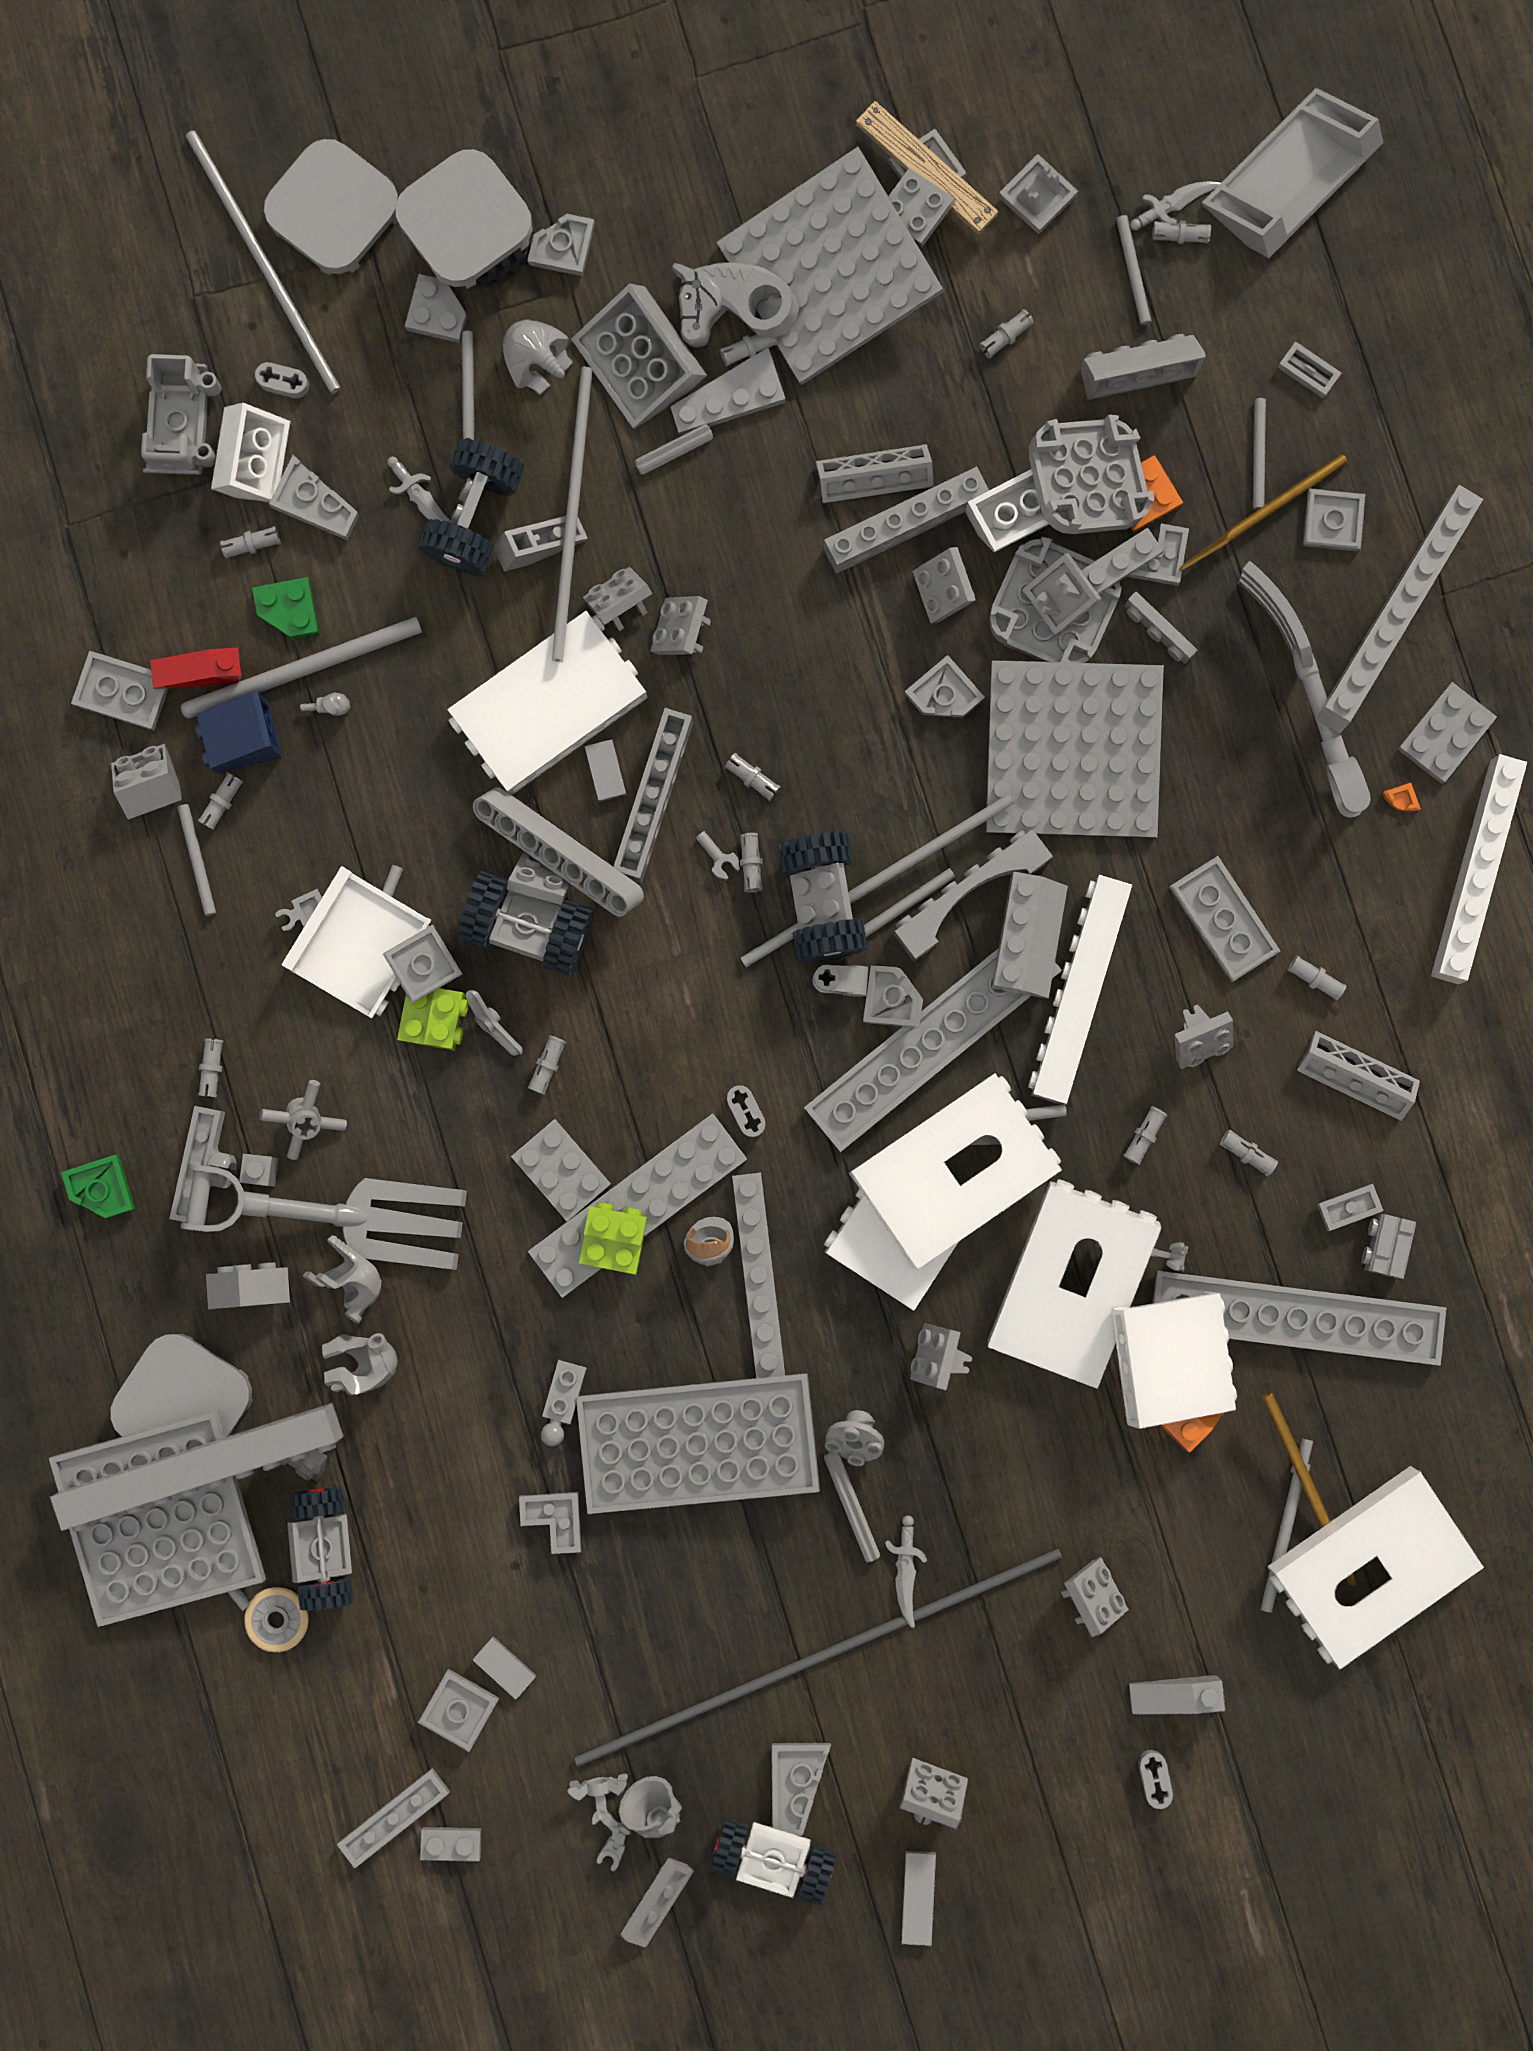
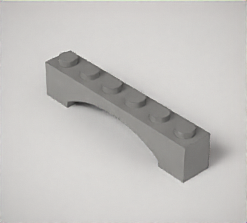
M1023 830L1009 840L1012 845L1005 850L999 847L986 857L989 862L981 868L976 864L964 873L966 879L958 885L953 881L941 891L943 896L936 901L930 898L918 908L921 911L913 918L907 915L896 924L898 929L894 932V936L914 962L938 944L939 941L935 936L940 924L950 910L968 893L986 882L1012 875L1013 872L1032 875L1052 859V854L1033 830L1026 834Z

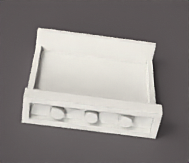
M341 866L283 961L282 966L370 1018H373L375 1014L381 1016L389 1003L385 1000L389 990L391 989L395 992L400 985L382 954L428 928L431 919L422 916Z
M859 1189L855 1195L859 1198L854 1208L848 1206L840 1218L843 1225L838 1232L833 1230L826 1239L824 1245L828 1248L825 1253L902 1304L915 1310L957 1243L921 1268L914 1270Z
M1203 1292V1295L1144 1306L1112 1308L1127 1425L1145 1428L1236 1410L1235 1401L1237 1394L1235 1387L1232 1385L1231 1378L1233 1364L1228 1356L1227 1343L1229 1335L1224 1326L1223 1314L1225 1306L1220 1293Z

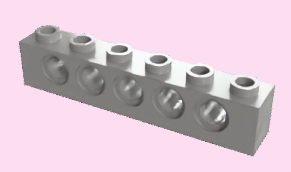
M975 467L825 539L824 551L837 574L964 513L968 501L988 492L989 489L978 468Z
M667 708L664 709L614 864L615 869L632 881L641 884L693 726L692 716Z

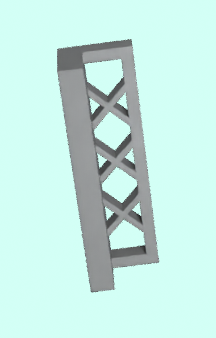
M927 445L816 461L823 503L934 486L932 460ZM916 456H923V457H921V458H914V459L911 458V457H916ZM837 469L835 471L824 472V470Z
M1317 1031L1312 1035L1308 1051L1300 1061L1297 1071L1402 1121L1415 1103L1420 1082ZM1318 1043L1327 1047L1330 1052L1328 1053L1317 1048ZM1344 1057L1352 1059L1356 1065L1348 1063ZM1371 1070L1379 1072L1382 1078L1375 1076ZM1397 1082L1410 1087L1409 1091L1400 1088Z

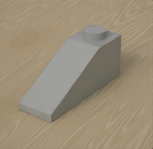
M566 516L505 531L493 546L504 572L528 566L563 551ZM577 518L575 545L588 539L579 518Z
M1216 1675L1129 1683L1132 1714H1198L1225 1711L1222 1680Z

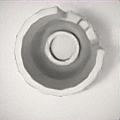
M653 1776L645 1777L635 1782L626 1791L620 1803L619 1814L621 1822L627 1828L635 1830L644 1838H660L674 1832V1828L680 1822L679 1812L682 1807L673 1796L671 1785L665 1779Z

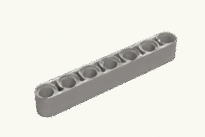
M494 788L473 802L474 813L481 821L612 914L624 916L642 903L644 894L637 883L505 790Z

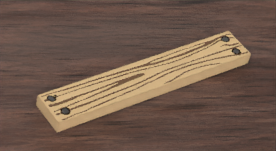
M876 101L856 120V125L904 169H912L953 196L955 203L950 210L978 235L998 215V211Z

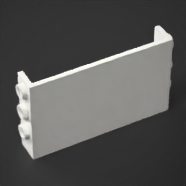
M585 611L567 624L563 662L552 661L553 634L448 709L452 716L448 721L458 734L461 731L464 732L469 739L464 742L474 756L480 754L485 761L481 765L490 779L496 776L510 795H513L647 699L646 691L635 677L638 674L635 667L629 660L626 662L622 660L619 656L621 652L620 647L612 637L609 640L602 633L605 628L596 615L591 618L588 612Z

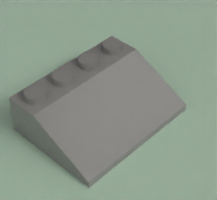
M627 285L571 339L630 425L635 429L685 396L707 376L645 286Z

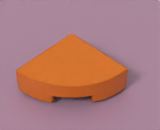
M1411 783L1382 793L1387 803L1399 811L1415 812L1421 809Z

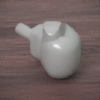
M336 692L324 697H318L317 703L300 705L301 712L317 710L318 713H330L335 716H342L348 713L351 708L347 697Z

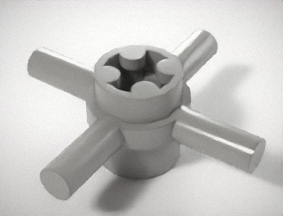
M309 1080L304 1098H296L288 1103L286 1112L261 1109L259 1118L261 1121L285 1123L288 1130L293 1134L287 1157L292 1160L298 1159L303 1140L313 1138L318 1134L320 1128L346 1130V1120L320 1116L318 1109L314 1106L320 1083L316 1080Z

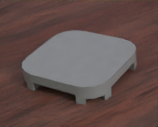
M323 139L307 147L272 188L265 200L264 213L275 235L278 238H283L319 266L322 272L330 276L331 273L342 274L348 271L353 273L360 267L358 262L391 222L396 224L395 205L398 200V194L395 186L386 176L346 145L336 140Z
M474 149L461 150L451 155L408 186L399 195L395 205L396 218L403 235L407 236L436 274L437 279L445 286L446 284L454 287L466 286L467 289L476 285L475 280L517 249L520 248L523 251L528 246L533 231L531 213L526 203L493 160L485 153Z
M1108 415L1104 420L1058 423L1057 419L1047 421L1033 436L1029 445V460L1041 511L1045 520L1054 529L1068 534L1122 530L1134 527L1148 513L1151 504L1154 502L1153 491L1148 492L1136 445L1141 438L1137 429L1132 431L1127 424L1118 420L1119 416Z
M1041 537V539L1030 540L1024 545L1021 544L1014 555L991 608L989 625L992 634L1003 645L1041 662L1089 663L1097 650L1119 600L1122 588L1120 583H1116L1099 594L1101 597L1099 602L1060 634L1055 635L1022 589L1064 554L1069 553L1080 570H1083L1095 561L1052 543L1050 538Z
M184 1334L164 1335L155 1339L146 1349L115 1396L111 1406V1421L115 1430L123 1437L217 1410L224 1436L228 1437L252 1404V1387L248 1380L249 1377L241 1369L238 1370L192 1340V1337Z

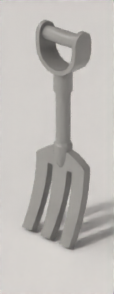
M1249 561L1242 570L1241 579L1238 584L1260 603L1279 628L1291 652L1297 676L1303 682L1314 717L1316 718L1326 702L1327 696L1307 635L1296 613L1280 590L1258 567ZM1316 720L1323 740L1321 745L1328 765H1326L1327 777L1337 809L1344 817H1356L1368 807L1371 800L1363 773L1355 757H1348L1342 736Z
M189 1165V1170H193L187 1220L186 1223L181 1222L180 1228L206 1232L221 1231L231 1226L240 1215L266 1218V1215L332 1223L337 1227H342L346 1245L365 1259L457 1270L459 1254L367 1239L366 1234L367 1231L461 1238L462 1222L370 1207L371 1199L465 1206L466 1190L364 1178L352 1190L345 1204L327 1205L271 1198L267 1194L244 1192L239 1180L229 1171L217 1167ZM212 1173L224 1176L233 1184L237 1192V1204L233 1214L226 1221L218 1225H205Z

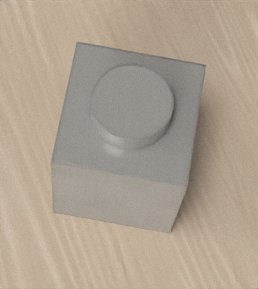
M243 1154L239 1182L275 1187L279 1158Z

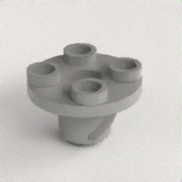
M855 1410L847 1414L846 1421L835 1423L829 1427L826 1434L825 1448L830 1452H838L851 1465L862 1466L865 1461L874 1460L882 1454L884 1439L878 1431L872 1428L875 1423L872 1416L864 1411Z

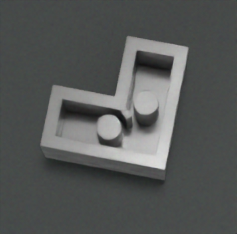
M276 1263L258 1264V1270H251V1264L218 1267L217 1273L206 1274L208 1309L290 1302L288 1267L276 1268Z

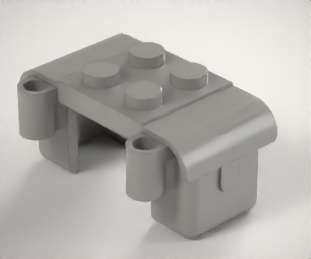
M151 354L147 358L146 380L151 385L152 390L149 392L147 433L142 434L141 456L147 463L146 469H143V472L201 475L203 467H211L216 462V454L205 443L208 396H216L220 393L221 384L213 373L208 372L205 364H195L190 356Z

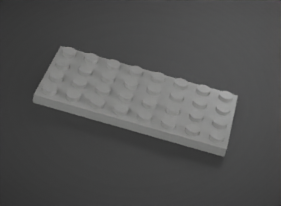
M808 1373L576 1397L587 1514L820 1491Z

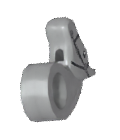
M676 263L672 266V270L682 279L679 293L682 339L690 347L705 346L710 338L711 327L727 310L739 317L760 337L773 339L784 335L796 323L799 305L794 292L781 278L765 268L744 263H717L696 269ZM769 294L781 295L782 305L774 317L765 320L756 318V306L764 296Z

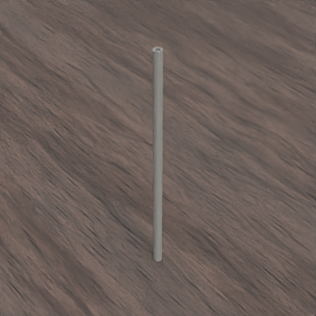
M195 131L188 132L186 134L188 142L330 393L334 394L340 391L341 388L197 133Z
M582 367L552 652V661L563 662L592 378V368Z
M1007 794L848 892L850 904L1015 804L1010 794ZM798 923L742 956L741 960L746 967L750 966L792 940V933L799 929Z

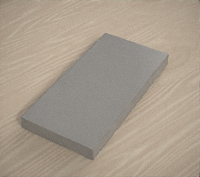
M1219 856L1169 887L1230 982L1235 981L1280 952L1278 946Z

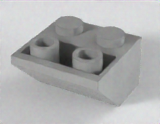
M165 744L157 747H148L143 752L132 756H123L116 762L111 763L114 794L127 819L182 800L180 784Z

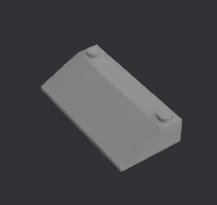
M1316 88L1202 202L1203 207L1249 248L1270 258L1383 144L1379 119Z

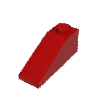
M238 648L208 649L150 660L153 689L231 685L240 682L241 679Z

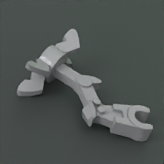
M1096 1241L1095 1246L1101 1247V1245ZM1184 1243L1171 1244L1169 1249L1172 1253L1153 1248L1150 1256L1168 1258L1170 1260H1167V1266L1179 1273H1184V1261L1188 1252V1247L1184 1246Z
M626 1773L620 1774L618 1779L598 1777L585 1780L581 1784L578 1781H571L570 1788L568 1789V1793L579 1801L586 1794L595 1796L597 1810L593 1814L592 1824H596L601 1820L613 1832L600 1850L597 1863L601 1864L605 1856H611L614 1860L611 1865L612 1871L616 1870L625 1849V1835L631 1834V1829L618 1822L608 1812L605 1794L611 1791L619 1795L627 1784L628 1775Z

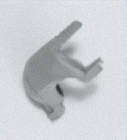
M530 319L516 322L507 330L502 347L508 370L516 387H529L539 395L550 387V384L537 371L529 370L530 365L533 363L538 364L557 378H564L565 371L573 364L565 350L569 339L564 333L548 324Z
M333 1235L327 1241L344 1257L345 1262L324 1274L319 1273L315 1276L311 1272H306L303 1277L314 1286H326L333 1289L343 1286L345 1291L344 1307L347 1308L344 1315L359 1324L364 1310L377 1300L382 1281L374 1265Z
M380 1333L374 1334L370 1338L343 1334L331 1342L322 1345L324 1359L346 1352L352 1355L358 1362V1368L352 1373L345 1367L324 1372L325 1384L327 1387L331 1386V1390L334 1392L346 1390L349 1395L368 1392L383 1386L396 1372L397 1355L395 1350Z

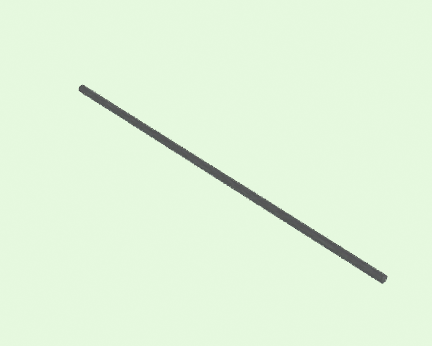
M1059 1549L1053 1550L914 1610V1622L1062 1558ZM904 1616L893 1619L574 1757L576 1765L580 1767L895 1631L908 1625V1622Z

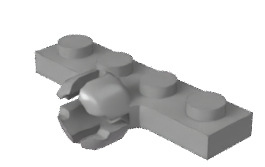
M194 1106L169 1219L182 1222L187 1220L193 1170H189L190 1164L237 1170L235 1157L218 1151L225 1112ZM212 1173L210 1187L227 1188L232 1184L224 1176Z

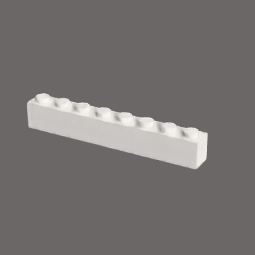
M1499 754L1489 763L1431 977L1455 984L1468 981L1527 765L1525 761Z
M1099 875L1095 882L1090 881L1085 897L1090 898L1087 909L1082 908L1077 924L1082 925L1079 936L1074 935L1071 941L1069 951L1074 953L1071 963L1066 962L1062 971L1061 978L1065 979L1063 990L1057 989L1053 1001V1006L1057 1007L1054 1017L1049 1016L1044 1032L1049 1034L1046 1045H1040L1036 1060L1041 1061L1038 1072H1032L1028 1087L1032 1088L1031 1096L1060 1105L1067 1104L1132 884Z

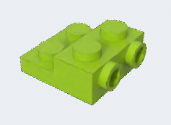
M438 988L414 1003H411L406 995L397 1040L455 1051L456 1044L460 1045L463 1037V1028H460L461 1016L466 1017L469 1003L465 999V994L463 992Z
M597 1202L596 1207L589 1206L579 1264L637 1274L648 1217L641 1216L642 1210L625 1207L624 1213L613 1211L614 1205Z

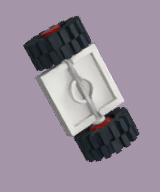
M725 1817L715 1845L710 1871L733 1878L739 1858H742L736 1880L793 1897L799 1877L801 1876L802 1881L798 1899L820 1906L823 1904L834 1868L835 1851L812 1845L807 1863L804 1864L810 1846L809 1839L754 1822L747 1845H744L748 1824Z

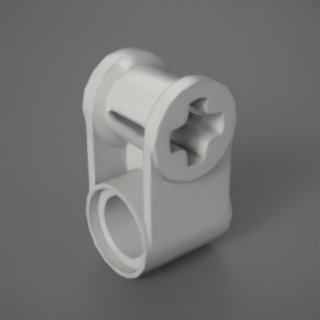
M822 965L813 975V985L819 992L856 997L867 995L868 967L857 965ZM824 972H828V976L834 980L830 981L828 986H824V982L818 978L822 977Z

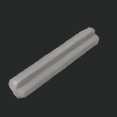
M704 424L636 459L635 465L639 473L644 475L712 440L713 434L709 426Z

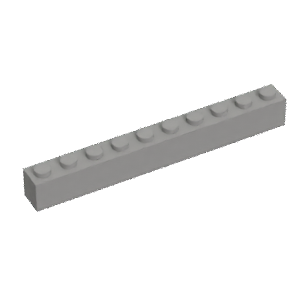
M1458 485L1447 499L1315 718L1317 721L1339 734L1351 722L1483 501L1481 497Z
M330 1403L62 1490L50 1498L61 1531L72 1528L73 1532L91 1526L90 1521L99 1519L100 1523L113 1520L118 1517V1512L124 1510L127 1511V1514H132L145 1509L144 1504L152 1501L157 1506L172 1500L171 1495L181 1493V1496L185 1497L198 1492V1487L208 1484L209 1488H213L226 1483L225 1478L233 1475L236 1476V1479H241L254 1473L253 1469L263 1466L265 1471L281 1465L280 1460L289 1457L291 1462L309 1456L308 1451L317 1448L319 1453L331 1450L336 1447L335 1443L343 1437L333 1404Z

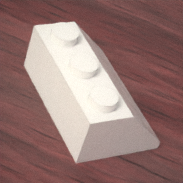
M245 403L225 407L211 489L235 498L270 502L281 480L290 421Z
M1032 469L968 501L965 511L978 536L993 552L1049 525L1041 511Z

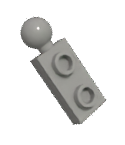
M558 1360L542 1415L551 1419L550 1423L545 1425L541 1431V1439L548 1446L559 1445L564 1438V1431L561 1427L562 1422L568 1424L572 1422L577 1404L576 1397L580 1394L587 1370L586 1367Z

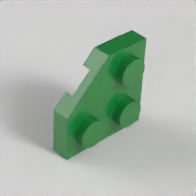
M308 577L252 588L256 612L259 618L271 624L291 639L319 634Z
M112 1155L61 1172L68 1198L74 1203L82 1205L104 1218H111L135 1210L119 1155Z

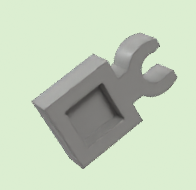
M318 889L292 900L291 902L295 909H281L276 912L277 918L283 915L290 917V923L282 927L283 931L292 930L296 922L300 920L305 927L322 899Z

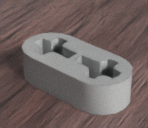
M266 362L258 366L255 371V378L259 386L268 392L291 398H301L309 390L308 379L300 370ZM272 371L274 377L279 380L269 379L266 382L263 375H268ZM296 378H299L302 385L296 386L295 390L289 383L285 382H295Z
M740 1085L730 1089L727 1094L728 1105L741 1131L748 1137L754 1138L761 1135L765 1130L766 1123L751 1091L747 1087ZM736 1091L748 1095V1098L745 1099L748 1109L743 1111L739 1103H732ZM750 1112L754 1120L759 1119L761 1121L757 1125V1132H753L752 1129H745V1125L748 1124L745 1116L746 1113Z
M1147 1750L1140 1755L1138 1760L1144 1794L1152 1807L1164 1809L1171 1804L1173 1799L1167 1763L1158 1751ZM1151 1757L1156 1762H1160L1155 1768L1157 1776H1152L1149 1767H1145ZM1156 1782L1159 1783L1162 1791H1166V1794L1162 1795L1161 1801L1151 1797V1794H1154L1156 1791L1154 1785Z

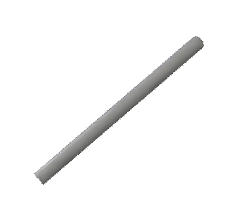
M413 617L186 701L181 705V712L186 718H193L198 713L251 692L258 691L260 693L420 634L422 629L417 617Z

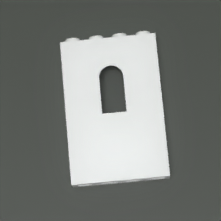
M993 1074L849 1173L914 1270L924 1266L1061 1171L1058 1165L1061 1163L1058 1155L1052 1148L1048 1150L1041 1141L1044 1139L1042 1132L1035 1124L1030 1125L1025 1117L1028 1115L1025 1107L1019 1100L1016 1102L1008 1093L1011 1091V1088L1002 1076L998 1078L996 1074ZM991 1135L997 1138L1002 1146L1000 1158L960 1186L944 1162L981 1136Z
M1057 1180V1183L1049 1181L989 1335L988 1347L1098 1388L1116 1343L1112 1308H1130L1160 1233L1161 1225L1160 1222L1156 1221L1157 1217L1151 1213L1140 1211L1137 1214L1129 1211V1206L1122 1202L1113 1200L1111 1204L1101 1200L1102 1196L1093 1191L1085 1190L1084 1193L1073 1190L1074 1185L1066 1181ZM1091 1238L1101 1245L1103 1253L1085 1298L1059 1288V1284L1076 1243L1082 1239Z
M1411 1466L1267 1566L1273 1574L1269 1578L1279 1593L1284 1591L1288 1596L1289 1600L1286 1601V1604L1296 1617L1300 1614L1305 1623L1301 1626L1311 1640L1316 1638L1321 1645L1317 1650L1327 1664L1333 1662L1339 1669L1484 1568L1421 1472ZM1377 1556L1392 1579L1357 1604L1350 1607L1340 1605L1336 1601L1334 1594L1337 1584Z

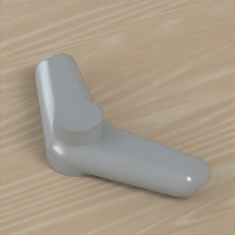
M467 991L466 999L478 1025L498 1041L511 1055H521L523 1052L522 1047L498 1023L501 1018L497 1012L490 1007L487 1008L477 991Z

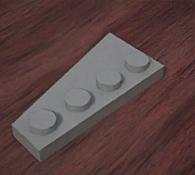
M769 348L764 349L670 406L679 436L687 434L704 424L710 427L785 403V396Z

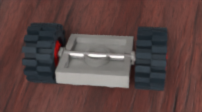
M342 1487L317 1488L289 1494L291 1518L311 1517L309 1520L288 1523L293 1582L317 1580L298 1585L300 1610L331 1609L352 1604L351 1579L336 1578L330 1580V1577L352 1573L347 1515L341 1514L324 1517V1515L344 1512Z

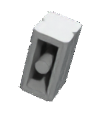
M1377 1214L1376 1219L1372 1218L1368 1228V1235L1372 1236L1370 1247L1366 1246L1362 1254V1263L1365 1264L1364 1270L1392 1278L1404 1279L1416 1222L1386 1214Z

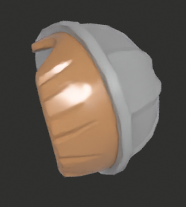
M706 1217L697 1221L686 1235L684 1241L685 1252L693 1261L708 1267L722 1263L733 1248L734 1236L732 1227L728 1221L719 1217Z

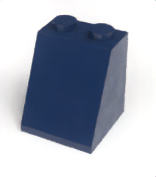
M258 691L251 692L197 714L199 723L195 724V729L199 740H203L205 750L202 751V758L205 766L210 767L216 774L282 757L269 703Z

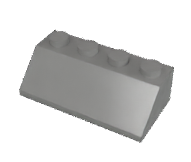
M1177 334L1171 336L1167 341L1158 343L1157 340H1149L1142 343L1139 347L1130 348V346H1122L1116 348L1111 353H1091L1083 359L1080 369L1087 399L1090 400L1197 377L1206 356L1194 335L1184 336V334Z
M1013 872L1010 878L991 989L1049 998L1068 886L1042 876Z

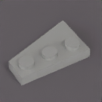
M294 455L269 502L272 509L345 540H348L359 517L358 512L320 481L319 477L303 466Z
M772 1743L774 1829L796 1836L803 1835L831 1743Z

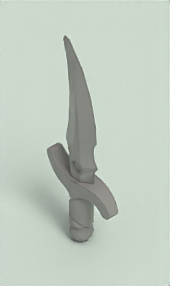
M1205 181L1186 185L1177 189L1172 195L1164 196L1160 202L1151 195H1144L1142 201L1149 203L1152 209L1140 215L1137 219L1132 220L1130 226L1133 230H1138L1140 227H1144L1156 219L1164 223H1177V220L1168 217L1167 213L1176 210L1180 211L1189 202L1200 195L1216 189L1221 183Z
M390 457L387 464L403 483L400 487H390V492L395 495H402L407 492L410 500L418 505L419 510L425 517L432 520L439 519L440 521L450 522L434 501L431 493L422 489L418 484L420 482H431V477L425 474L411 476L400 462L398 463L397 458Z
M905 1516L902 1520L904 1526H902L901 1547H895L890 1541H886L885 1544L889 1551L899 1554L898 1561L895 1564L898 1569L896 1577L898 1602L906 1621L911 1628H914L912 1598L916 1570L913 1565V1556L919 1557L922 1562H927V1558L921 1550L913 1547L914 1527L911 1526L914 1520L911 1516Z

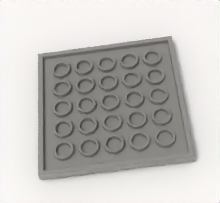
M856 147L717 242L729 263H744L765 268L781 278L794 292L799 305L796 323L786 334L776 338L779 349L801 385L944 292L859 147ZM769 294L758 302L756 310L762 320L770 319L779 312L782 305L781 295Z
M991 661L987 807L1007 794H1010L1015 804L986 821V832L1019 833L1023 830L1026 834L1033 830L1036 834L1157 837L1163 665Z
M216 1410L55 1455L49 1458L58 1492L225 1438ZM235 1475L225 1478L226 1483L213 1488H209L208 1484L199 1486L198 1492L182 1497L181 1493L171 1495L172 1500L157 1506L154 1505L153 1501L144 1504L145 1509L132 1514H127L126 1510L118 1512L117 1518L104 1523H100L99 1519L90 1521L91 1526L80 1531L73 1532V1529L69 1528L98 1627L258 1584L266 1580Z

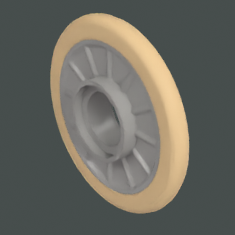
M282 1587L268 1588L255 1595L246 1609L244 1618L245 1629L251 1641L259 1648L269 1652H283L296 1646L304 1637L309 1621L308 1611H302L299 1608L298 1595ZM277 1611L284 1616L282 1627L275 1628L271 1626L269 1615L272 1612Z

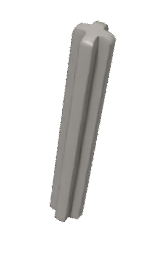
M828 1452L824 1455V1460L865 1561H874L880 1557V1553L838 1452Z

